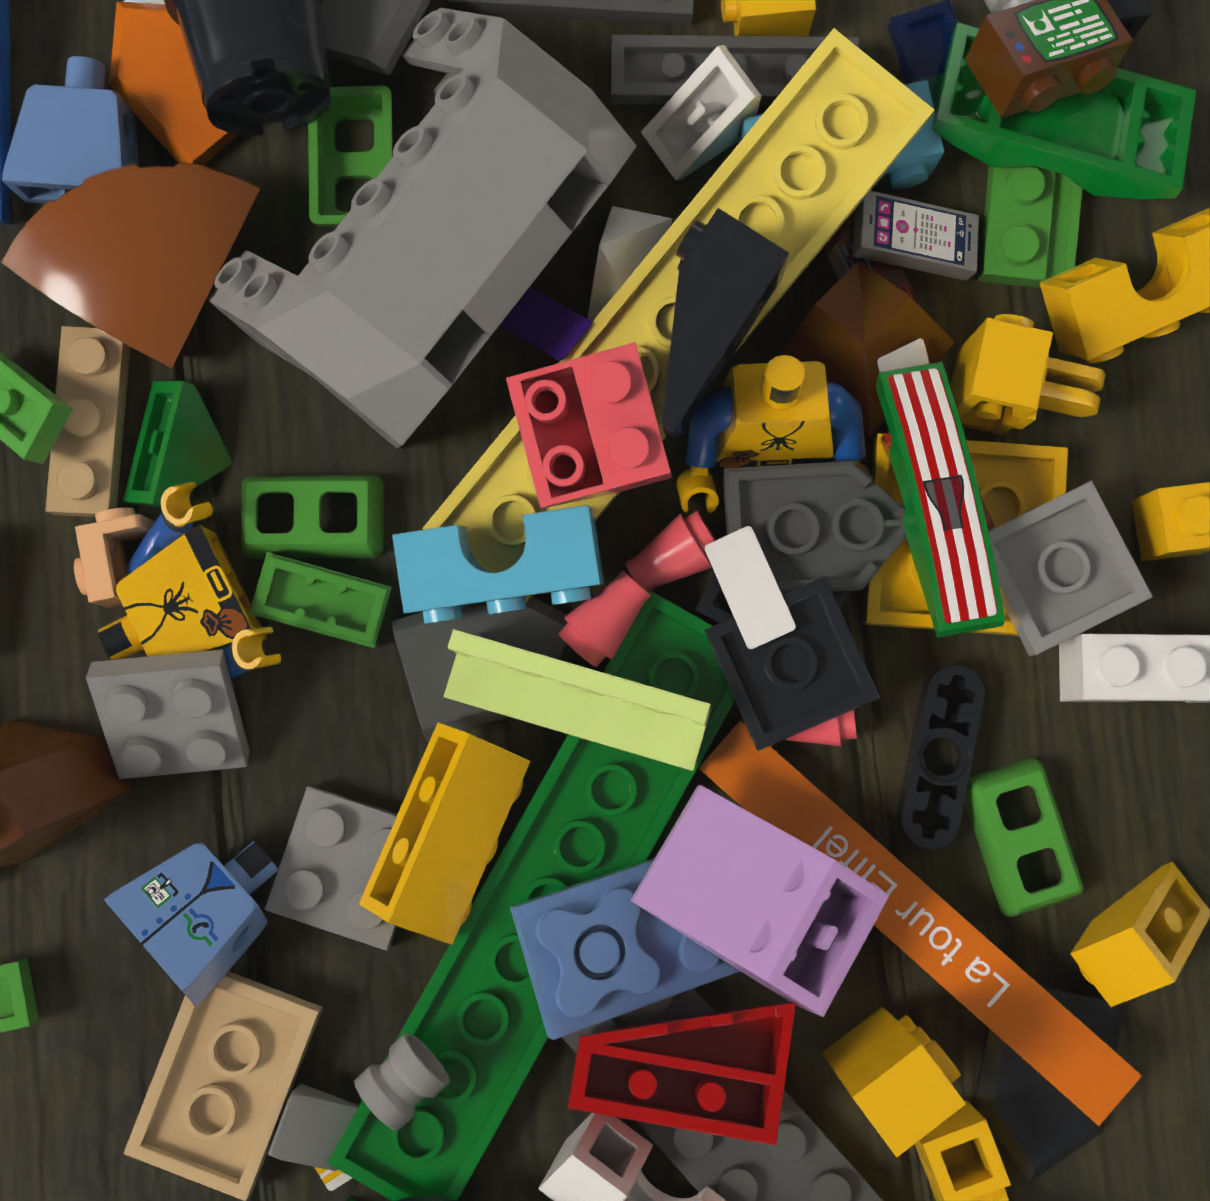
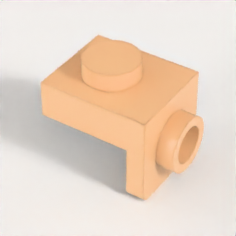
M127 507L98 512L95 514V523L75 527L80 558H76L74 561V575L80 592L88 596L89 603L108 608L122 605L115 586L127 576V562L123 542L144 538L155 522L141 514H135L134 508Z

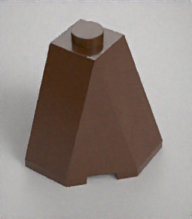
M9 720L0 726V867L29 861L135 790L128 778L119 779L110 750L101 737L63 731L16 720Z

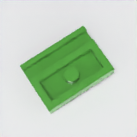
M989 165L978 281L1039 288V282L1075 267L1082 187L1064 174L1044 170L1037 166L991 167Z

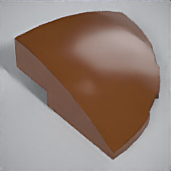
M179 163L174 167L155 166L141 168L136 164L112 168L86 178L78 187L66 192L55 201L50 200L25 224L13 240L1 263L49 298L96 328L172 368L261 186L219 169L191 163Z

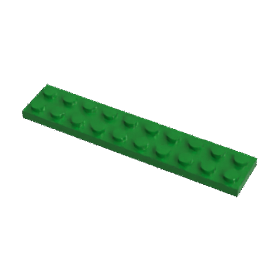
M650 590L648 593L651 597L642 606L612 660L610 659L603 673L711 704L712 710L694 772L572 735L566 737L472 904L468 918L460 926L453 945H449L396 1039L397 1041L405 1032L417 1037L442 1064L448 1074L449 1084L434 1098L424 1097L416 1105L414 1117L399 1131L392 1130L381 1122L362 1100L327 1162L391 1201L425 1195L441 1196L458 1201L548 1038L510 906L646 861L735 701L704 631L712 627V625Z

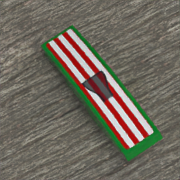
M943 362L879 372L876 390L892 438L889 457L906 509L902 525L937 638L1001 627L1005 622L993 550L973 464Z

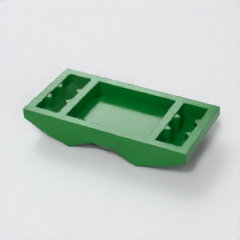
M957 22L951 38L932 125L934 132L955 147L991 167L1037 166L1044 170L1064 174L1093 196L1131 199H1176L1183 189L1196 90L1117 68L1118 71L1114 79L1095 93L1085 95L1080 92L1058 99L1049 107L1038 112L1025 110L1001 118L965 61L980 28Z

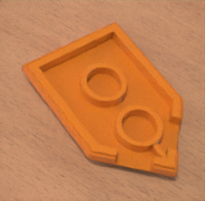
M117 1L109 77L110 87L119 93L132 112L178 164L191 163L203 166L239 135L222 131L213 126L209 121L181 27L170 17L165 4Z

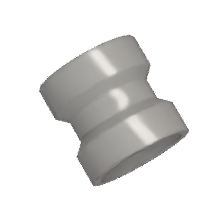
M405 1032L391 1045L389 1057L381 1065L371 1064L354 1082L360 1097L373 1114L392 1130L399 1131L414 1117L416 1105L424 1097L434 1098L449 1084L450 1080L444 1067L429 1048L417 1037Z

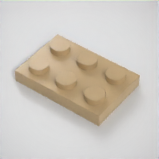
M230 971L226 973L197 1007L185 995L123 1154L247 1201L257 1182L323 1007Z

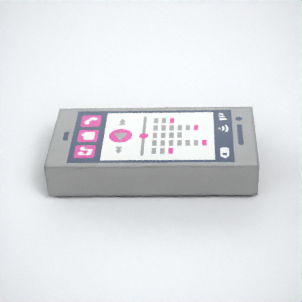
M869 191L855 208L852 256L967 281L977 272L979 215Z

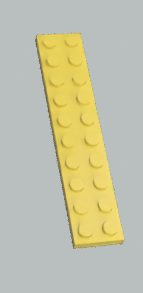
M833 28L592 321L589 329L559 363L636 342L663 441L665 434L662 427V416L679 275L677 267L681 258L676 256V252L694 222L700 220L707 225L717 208H720L789 252L782 281L738 347L739 349L928 122L935 109ZM515 415L422 529L426 530L453 525L467 527L470 548L475 560L483 568L498 573L515 565L524 552L526 536L523 515L589 505L593 508L596 522L620 492L541 509ZM534 595L525 596L526 603H527Z

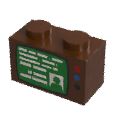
M1034 0L986 15L965 61L999 116L1004 118L1025 110L1030 112L1041 111L1058 99L1080 92L1088 95L1101 90L1116 76L1117 66L1133 42V39L1107 0Z

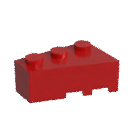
M784 1001L582 1033L579 1036L568 1109L776 1146L796 1003Z

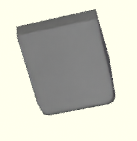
M300 1084L289 1096L268 1155L283 1161L337 1171L338 1169L327 1162L359 1105Z

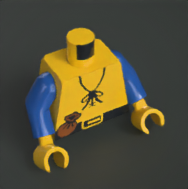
M781 355L771 359L768 363L739 364L731 367L722 387H718L706 396L689 423L685 463L690 465V469L685 470L676 482L683 511L688 512L689 498L701 492L704 493L708 513L716 510L719 499L713 477L709 472L710 467L726 469L834 462L835 459L838 462L854 461L870 475L869 469L860 463V460L866 457L861 406L841 385L827 383L825 364L818 361L800 362L792 356Z
M195 482L169 487L161 497V514L150 527L126 565L127 576L115 586L116 593L127 615L98 630L99 640L111 660L125 659L143 649L147 657L223 649L231 679L254 668L278 665L281 662L280 654L266 656L262 650V641L267 639V634L274 632L273 628H262L258 617L249 614L252 605L217 534L201 525L192 528L193 522L206 519L212 515V505L210 502H205L193 507L191 506L189 497L192 489L196 488Z

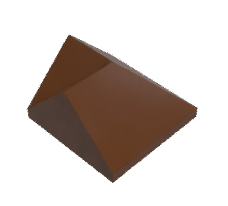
M858 261L813 306L778 356L787 355L798 359L800 362L818 361L825 364L827 383L841 385L860 404L863 415L864 434L871 438L886 421L876 390L877 378L880 372L877 360L917 339H923L930 364L937 363L955 341L908 294Z

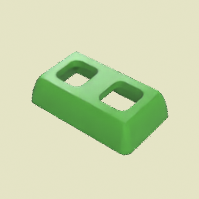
M387 86L331 87L332 102L330 108L320 118L308 124L309 218L319 227H337L349 213L341 212L336 207V186L338 182L344 179H376L393 158L391 90ZM344 120L372 121L374 123L373 148L367 152H339L336 150V125Z
M376 475L247 476L242 481L241 551L247 559H265L267 552L290 559L378 558L384 551V482L381 477ZM289 493L293 496L294 526L290 532L261 533L259 531L258 500L263 494ZM353 493L356 495L357 527L353 532L326 533L322 530L321 500L325 494Z
M1028 758L969 777L965 805L1001 913L1006 917H1014L1080 896L1084 886L1043 764L1036 758ZM1030 786L1035 792L1041 811L1040 819L1035 823L1007 830L1002 823L996 805L997 797L1004 792ZM1045 848L1052 849L1062 874L1060 882L1041 890L1027 892L1023 887L1017 868L1018 859L1023 855Z

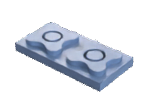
M655 858L510 906L548 1038L555 1040L740 972V970L630 901Z

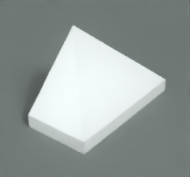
M720 45L713 50L641 133L676 181L681 180L738 142L742 118L757 115L761 94L726 46Z
M612 206L599 244L587 319L592 322L671 227L672 218Z

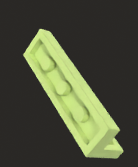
M453 629L447 648L457 654L443 697L694 772L712 710L711 704Z

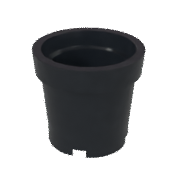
M164 0L168 14L181 27L200 89L202 102L206 108L208 119L213 126L232 134L259 136L264 135L262 124L282 121L284 132L312 123L330 108L332 102L330 94L331 80L328 71L320 9L322 0Z

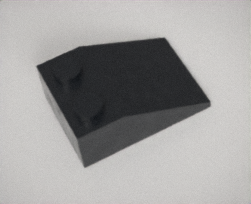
M717 208L707 225L700 220H696L676 252V256L681 258L677 267L679 275L662 416V427L665 437L674 443H677L782 281L789 252L720 208Z

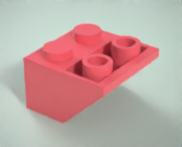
M636 342L506 378L541 509L607 496L672 478Z

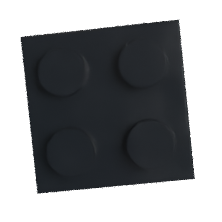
M825 576L782 595L796 628L763 645L749 649L734 617L704 630L757 751L881 698Z

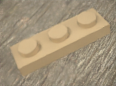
M61 327L56 396L73 410L50 451L45 512L53 515L95 517V514L98 512L117 508L130 346L98 328Z

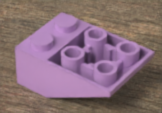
M698 785L630 901L788 1002H795V1006L824 1017L889 895L835 859L709 789Z

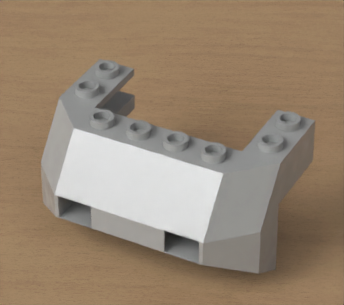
M439 8L426 15L413 31L414 40L401 56L410 65L447 73L433 90L436 94V104L418 126L409 129L399 138L393 149V158L376 179L368 181L356 192L351 201L349 213L333 232L327 233L316 242L310 251L309 263L298 276L245 250L240 257L230 260L222 267L216 276L215 288L206 298V300L261 346L311 375L397 449L406 442L454 384L613 181L637 147L592 89L506 19L501 17Z

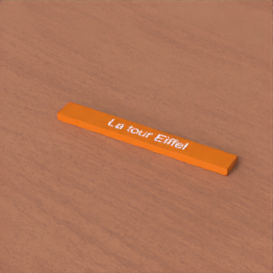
M741 720L699 766V769L743 809L835 859L888 894L889 898L874 926L1098 1126L1142 1077L1138 1071L772 747L769 746L757 751L746 724Z

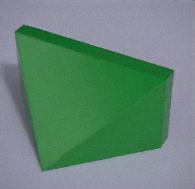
M153 381L123 497L124 502L161 507V497L169 487L188 482H195L197 487L234 464L194 384L186 381Z

